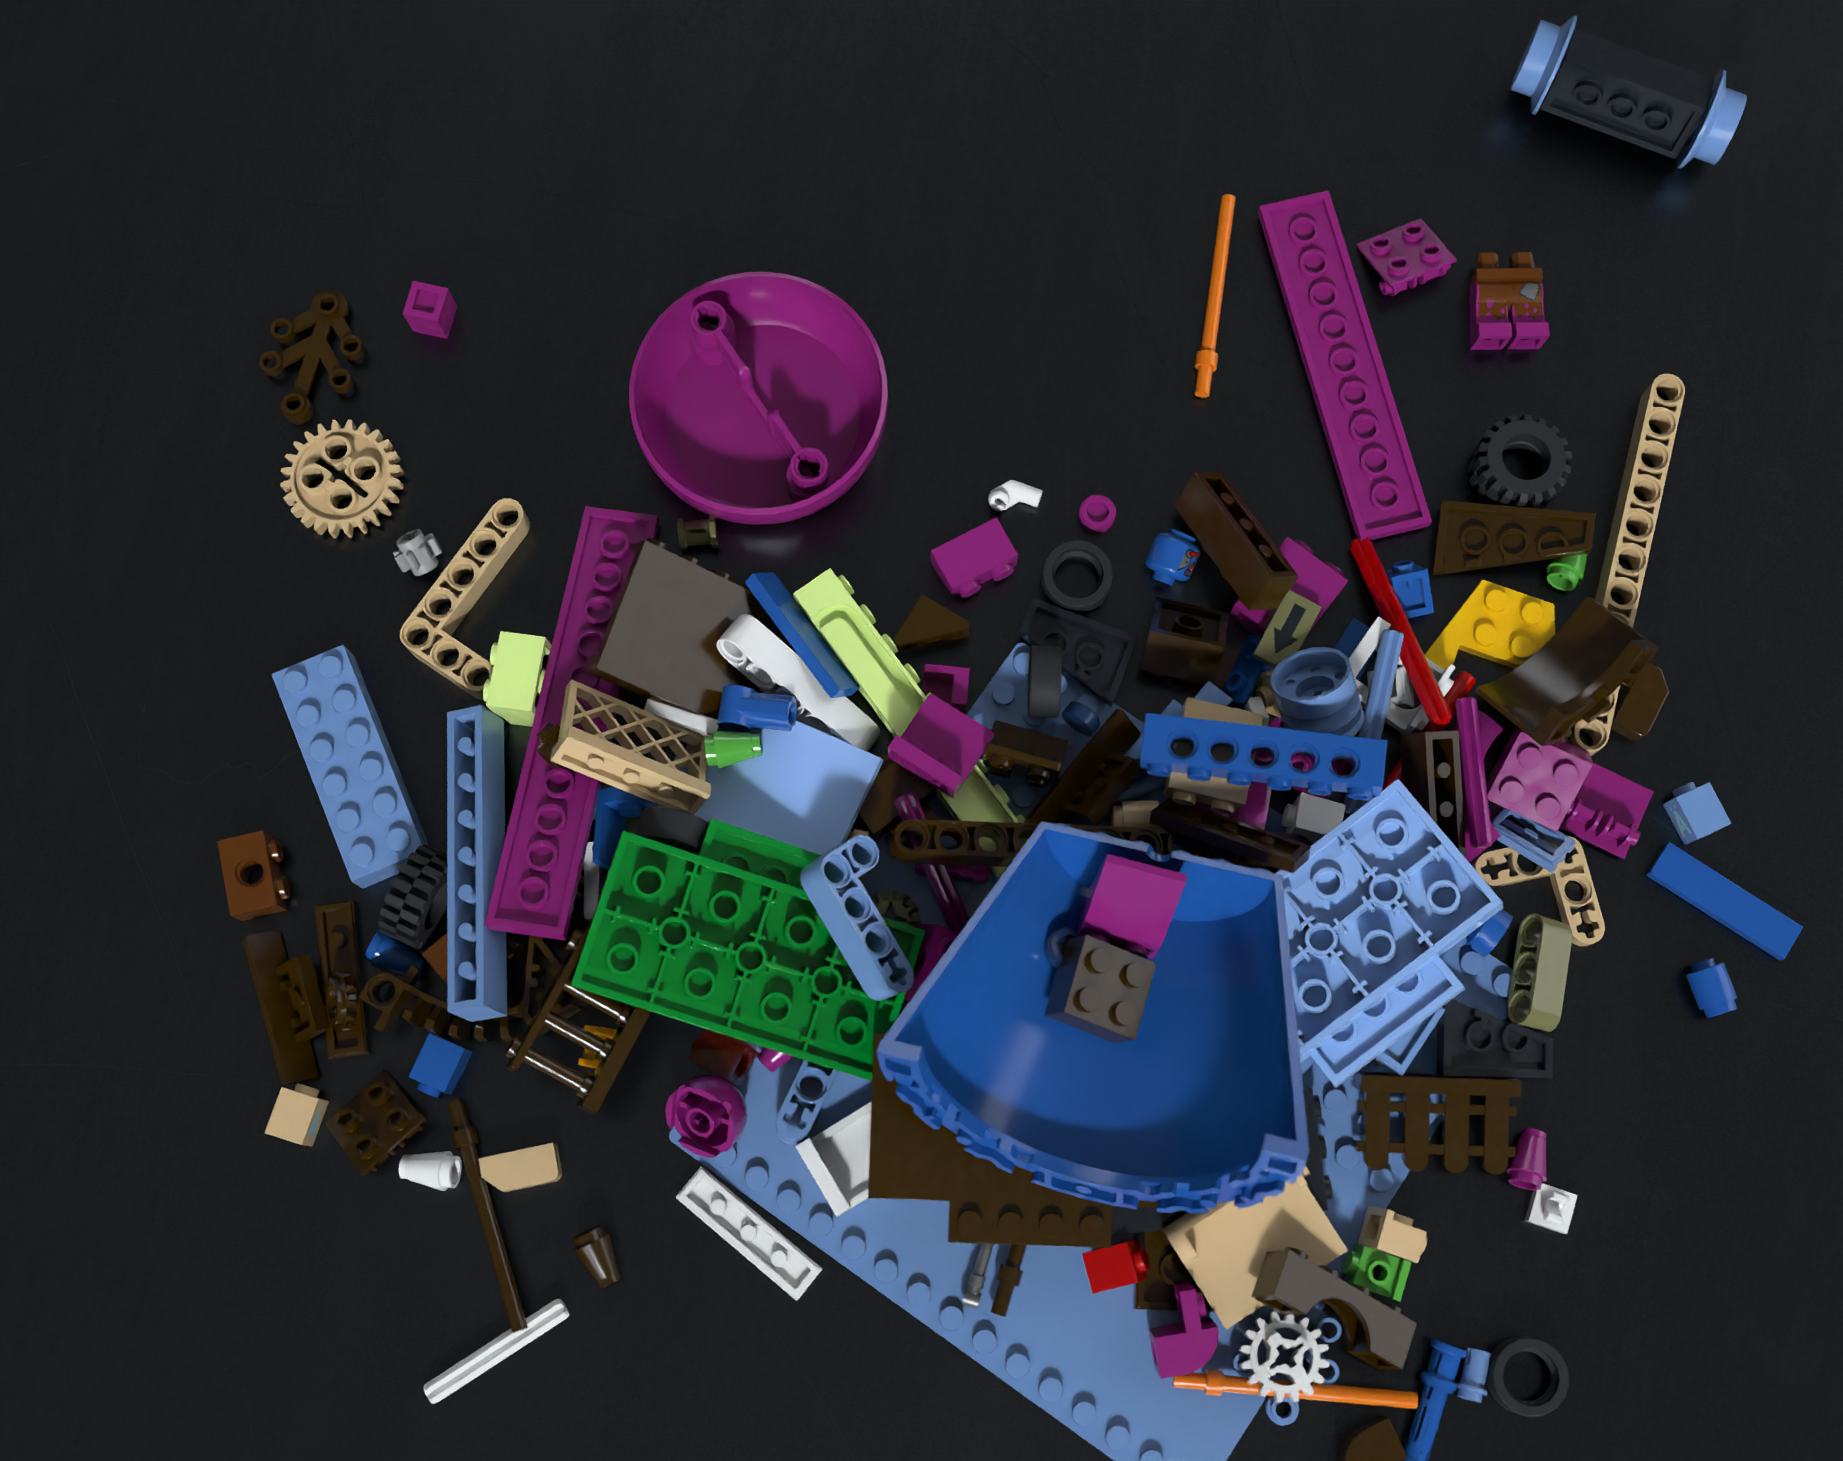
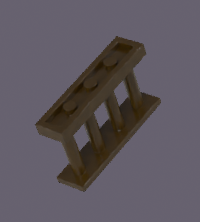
M589 923L583 926L582 930L575 928L564 947V949L569 951L565 961L522 1037L517 1034L515 1035L504 1056L510 1059L505 1068L512 1072L517 1071L521 1063L525 1062L577 1090L576 1095L580 1099L576 1107L589 1114L598 1112L651 1011L626 1003L622 1004L617 1000L570 986L573 979L571 973L579 960L591 924ZM562 989L614 1017L615 1023L619 1027L613 1038L606 1037L603 1040L552 1012L551 1009ZM542 1025L595 1053V1059L600 1062L593 1075L587 1073L584 1076L532 1048L531 1045Z

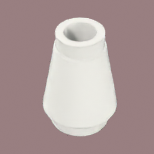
M451 1151L403 1155L399 1164L400 1178L441 1191L455 1188L460 1181L462 1173L461 1158L453 1156Z

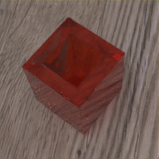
M704 1028L703 1032L697 1035L693 1041L691 1055L688 1060L701 1069L716 1076H721L741 1088L759 1052L744 1041Z

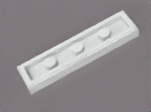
M702 1166L675 1197L796 1301H798L823 1269Z

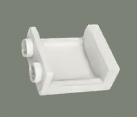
M871 1102L813 1138H808L795 1146L837 1217L868 1199Z

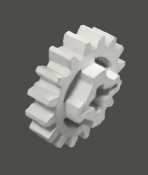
M1276 1311L1269 1314L1270 1324H1267L1261 1318L1255 1320L1258 1332L1246 1330L1244 1335L1251 1343L1250 1345L1239 1347L1241 1353L1248 1355V1361L1241 1363L1240 1369H1251L1253 1373L1246 1382L1249 1385L1259 1382L1262 1385L1259 1395L1262 1397L1266 1396L1270 1390L1274 1391V1400L1278 1403L1282 1402L1285 1393H1288L1292 1403L1299 1401V1390H1302L1307 1396L1313 1395L1314 1392L1310 1383L1313 1381L1322 1384L1325 1379L1317 1372L1319 1368H1327L1330 1364L1326 1360L1320 1359V1353L1329 1349L1328 1345H1318L1315 1340L1322 1333L1321 1330L1317 1329L1309 1332L1306 1329L1309 1323L1307 1317L1295 1323L1294 1315H1285L1284 1320L1280 1321ZM1275 1329H1288L1300 1336L1294 1340L1285 1339ZM1262 1340L1263 1345L1266 1347L1265 1361L1259 1365L1257 1351ZM1298 1346L1289 1358L1290 1367L1287 1364H1282L1270 1368V1365L1276 1362L1275 1359L1279 1356L1277 1347L1285 1350ZM1309 1349L1311 1360L1309 1370L1306 1373L1302 1363L1304 1352ZM1274 1374L1286 1375L1293 1385H1279L1268 1378Z

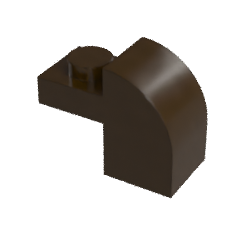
M1382 1415L1352 1429L1343 1439L1337 1454V1461H1401L1407 1458L1389 1418Z

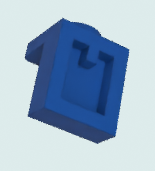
M1411 560L1391 564L1392 569L1385 572L1407 619L1434 613L1428 569L1414 564V561Z

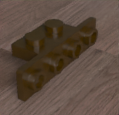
M1116 709L1028 814L1024 820L1025 823L1040 824L1041 821L1052 824L1063 823L1067 825L1072 819L1095 826L1099 820L1107 815L1112 804L1123 791L1130 787L1134 777L1142 769L1134 758L1124 756L1140 737L1141 733L1123 710Z
M279 931L248 934L243 937L242 942L281 1083L283 1085H290L314 1080L319 1076L310 1039L330 1029L326 1006L323 1004L317 983V972L312 966L310 955L295 956L288 961Z

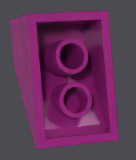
M1107 854L1084 897L1077 930L1078 935H1089L1145 959L1153 960L1161 948L1186 884L1187 875Z

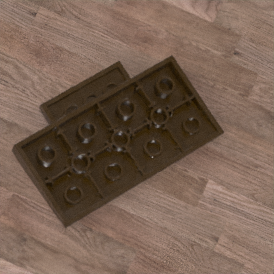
M874 1033L868 1198L949 1201L948 1243L1111 1248L1113 1205L1079 1198L1031 1182L1033 1172L1014 1165L1012 1173H1008L996 1167L993 1162L978 1158L963 1150L964 1144L956 1140L957 1134L941 1124L940 1129L936 1130L931 1128L913 1112L914 1108L910 1104L903 1102L895 1093L898 1085L896 1079L894 1078L893 1081L886 1080L877 1056L879 1043L886 1033ZM1139 1200L1138 1207L1157 1208L1158 1202Z

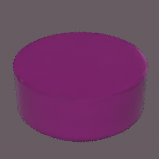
M1099 494L1091 495L1084 499L1080 505L1079 522L1088 532L1096 534L1106 532L1114 523L1116 508L1108 497Z

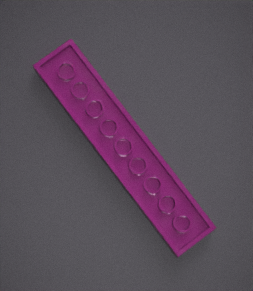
M1329 190L1260 206L1258 216L1356 538H1359L1360 541L1366 538L1374 540L1430 526L1432 519Z

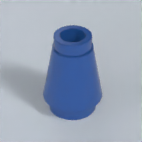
M380 930L375 934L364 955V958L371 961V966L404 976L412 964L421 970L426 961V958L420 956L410 946L380 932Z

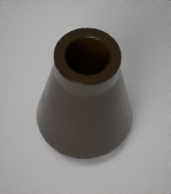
M602 1224L592 1227L572 1239L576 1246L573 1251L595 1278L600 1288H604L622 1278L618 1270L610 1232H605Z

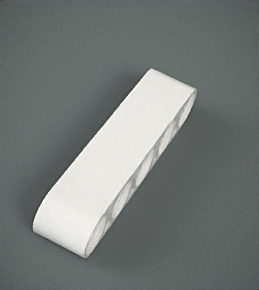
M740 614L717 641L716 645L720 654L765 694L795 697L797 700L796 721L867 752L879 738L880 729L869 716L846 696L830 698L799 655L753 616Z

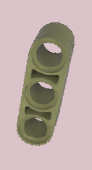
M1535 913L1527 915L1521 922L1507 1004V1014L1513 1023L1546 1033L1551 1032L1557 1027L1562 1013L1572 944V931L1568 924Z

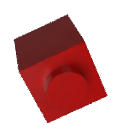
M1137 1238L1113 1244L1111 1248L1101 1247L1082 1253L1092 1294L1138 1283L1148 1278L1146 1271L1150 1268L1149 1258L1145 1248L1139 1246Z

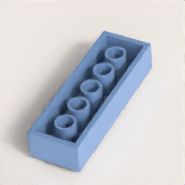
M341 645L273 673V680L351 882L361 888H366L399 874V869L403 863H407L408 856L412 852L415 853L416 848L420 845H429L355 656L344 645Z

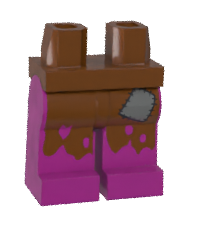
M1494 252L1480 253L1477 256L1474 273L1468 281L1470 350H1501L1506 344L1507 349H1540L1550 336L1548 322H1545L1544 294L1541 282L1543 278L1542 268H1535L1531 252L1512 254L1509 258V268L1498 267V254Z

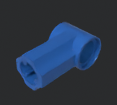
M725 685L722 691L717 726L736 732H749L751 728L791 731L792 727L796 724L797 700L794 696L757 693L748 687Z

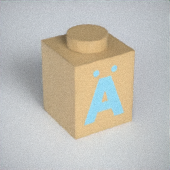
M297 1083L294 1090L281 1087L265 1133L300 1145L313 1147L329 1101L317 1097L320 1090Z

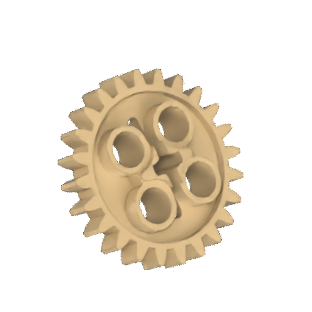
M348 419L343 429L336 420H333L331 430L328 431L320 423L318 424L319 434L315 437L308 431L304 432L308 441L305 445L296 441L293 443L299 451L297 455H285L286 459L292 464V467L281 468L284 476L289 478V480L280 483L283 490L289 492L283 498L289 506H293L290 511L296 518L302 517L301 522L307 528L314 524L315 531L320 535L328 528L331 536L337 538L340 529H343L345 534L352 538L354 527L357 526L366 534L367 522L371 521L376 526H380V520L377 515L381 512L390 516L392 513L386 506L387 503H399L400 501L393 493V490H401L404 487L401 481L396 479V477L404 474L400 465H395L401 459L396 451L391 452L394 448L388 439L383 440L382 434L377 429L370 434V428L364 422L356 429L353 421ZM347 449L345 456L341 459L333 460V456L338 450ZM323 460L343 478L349 477L352 483L357 488L368 493V496L364 498L341 479L336 480L331 472L318 465L317 461ZM367 470H376L371 479L361 480L363 473ZM323 477V481L318 487L309 488L310 483L315 478ZM347 497L352 498V502L347 508L338 509L341 500Z

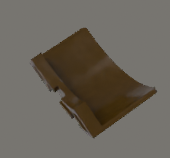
M1587 597L1581 602L1561 629L1538 652L1507 675L1493 682L1479 685L1476 693L1544 747L1571 736L1573 732L1571 730L1572 726L1582 719L1589 724L1610 706V702L1606 699L1622 683L1629 687L1660 648L1597 600Z

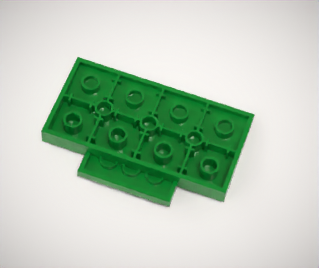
M712 818L709 820L698 855L626 831L621 832L570 985L872 1081L874 1033H887L899 1016L906 994L905 991L882 1001H876L870 998L863 990L801 884L802 869L820 857V854ZM881 916L913 970L926 930Z

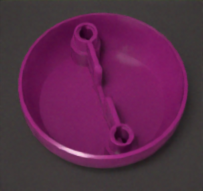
M745 272L724 276L689 291L672 303L658 317L644 337L632 366L629 384V407L637 441L649 465L662 482L681 500L699 511L726 521L751 525L793 521L813 514L845 494L870 465L879 447L886 424L889 404L888 381L883 357L871 331L856 311L840 297L818 284L796 276L774 272ZM712 325H717L718 328L714 330ZM811 471H817L819 476L815 477Z

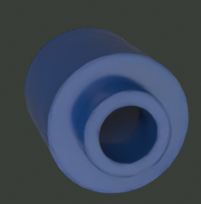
M1709 958L1690 965L1693 972L1686 974V978L1699 1010H1704L1706 1018L1737 1009L1734 999L1738 997L1724 962L1716 964L1714 958Z

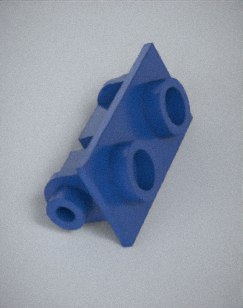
M1248 635L1237 661L1225 682L1222 691L1233 699L1231 703H1237L1235 708L1243 710L1249 698L1255 697L1256 684L1261 673L1274 669L1252 657L1263 636Z

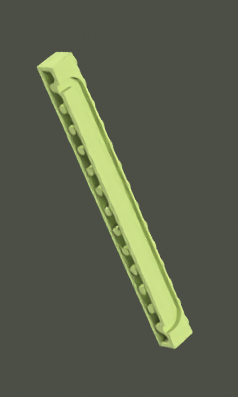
M829 568L794 592V600L860 686L858 690L893 737L896 735L901 737L931 693H928L926 696L917 685L920 682V678L909 663H906L904 666L895 656L898 649L886 633L881 636L873 626L876 620L865 604L858 606L851 597L854 594V590L842 574L837 577ZM979 759L954 799L936 788L937 797L955 821L1025 823V818L1021 814L1015 817L1007 806L1010 803V799L998 783L992 786L984 774L988 770L981 759ZM988 837L979 838V844L984 850L996 851V845L992 839ZM1018 839V845L1021 849L1028 839ZM990 866V869L998 879L1008 868Z

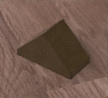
M922 594L894 638L898 649L896 654L969 638L970 631L969 623L966 619Z

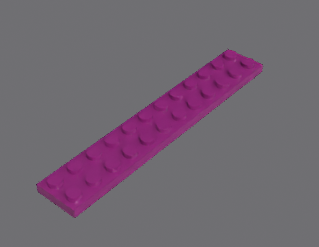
M585 506L485 920V925L492 930L566 941L601 781L561 766L558 770L551 767L536 751L541 745L539 742L541 739L537 734L549 722L560 726L566 686L571 679L620 700L621 687L583 671L588 656L597 655L636 553L629 550L630 545L644 541L647 538L656 539L660 523L658 515ZM576 697V700L585 711L593 709L588 701ZM612 712L611 714L616 719L617 713ZM600 717L592 719L601 733L609 730ZM580 723L572 725L575 728L585 731V729L582 727Z

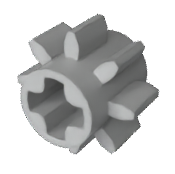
M416 529L402 535L396 541L399 549L394 551L393 554L403 573L411 569L415 576L428 573L439 564L436 556L441 554L442 551L432 533L424 536L420 529Z

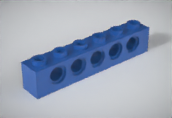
M1146 713L1140 768L1148 769L1147 773L1162 777L1171 776V772L1185 773L1187 778L1196 781H1210L1211 777L1227 778V783L1237 786H1249L1251 781L1267 783V787L1273 790L1287 791L1291 790V786L1307 788L1308 793L1315 795H1331L1332 791L1348 793V797L1352 799L1371 800L1372 796H1379L1383 788L1387 740ZM1177 742H1187L1192 746L1193 751L1188 756L1180 757L1175 755L1171 748ZM1218 746H1225L1232 751L1233 756L1227 761H1218L1213 758L1211 751ZM1256 751H1265L1271 755L1273 761L1267 766H1259L1252 761L1251 755ZM1303 755L1312 761L1313 767L1306 771H1300L1292 765L1291 760L1295 756ZM1337 760L1347 761L1352 766L1353 772L1345 776L1339 775L1332 769L1331 764Z

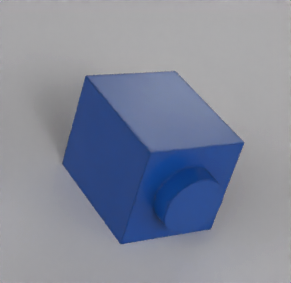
M429 1033L409 1077L419 1081L416 1089L438 1098L441 1092L453 1095L472 1051Z

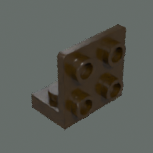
M995 720L992 729L994 738L991 743H986L983 763L989 768L988 772L1003 778H1010L1011 774L1026 778L1025 783L1045 789L1048 785H1053L1058 779L1068 740Z

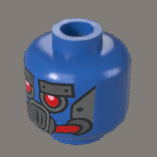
M1168 528L1166 533L1156 534L1145 559L1146 566L1154 571L1152 578L1170 586H1173L1175 580H1189L1200 555L1199 548L1194 545L1196 539L1171 528Z

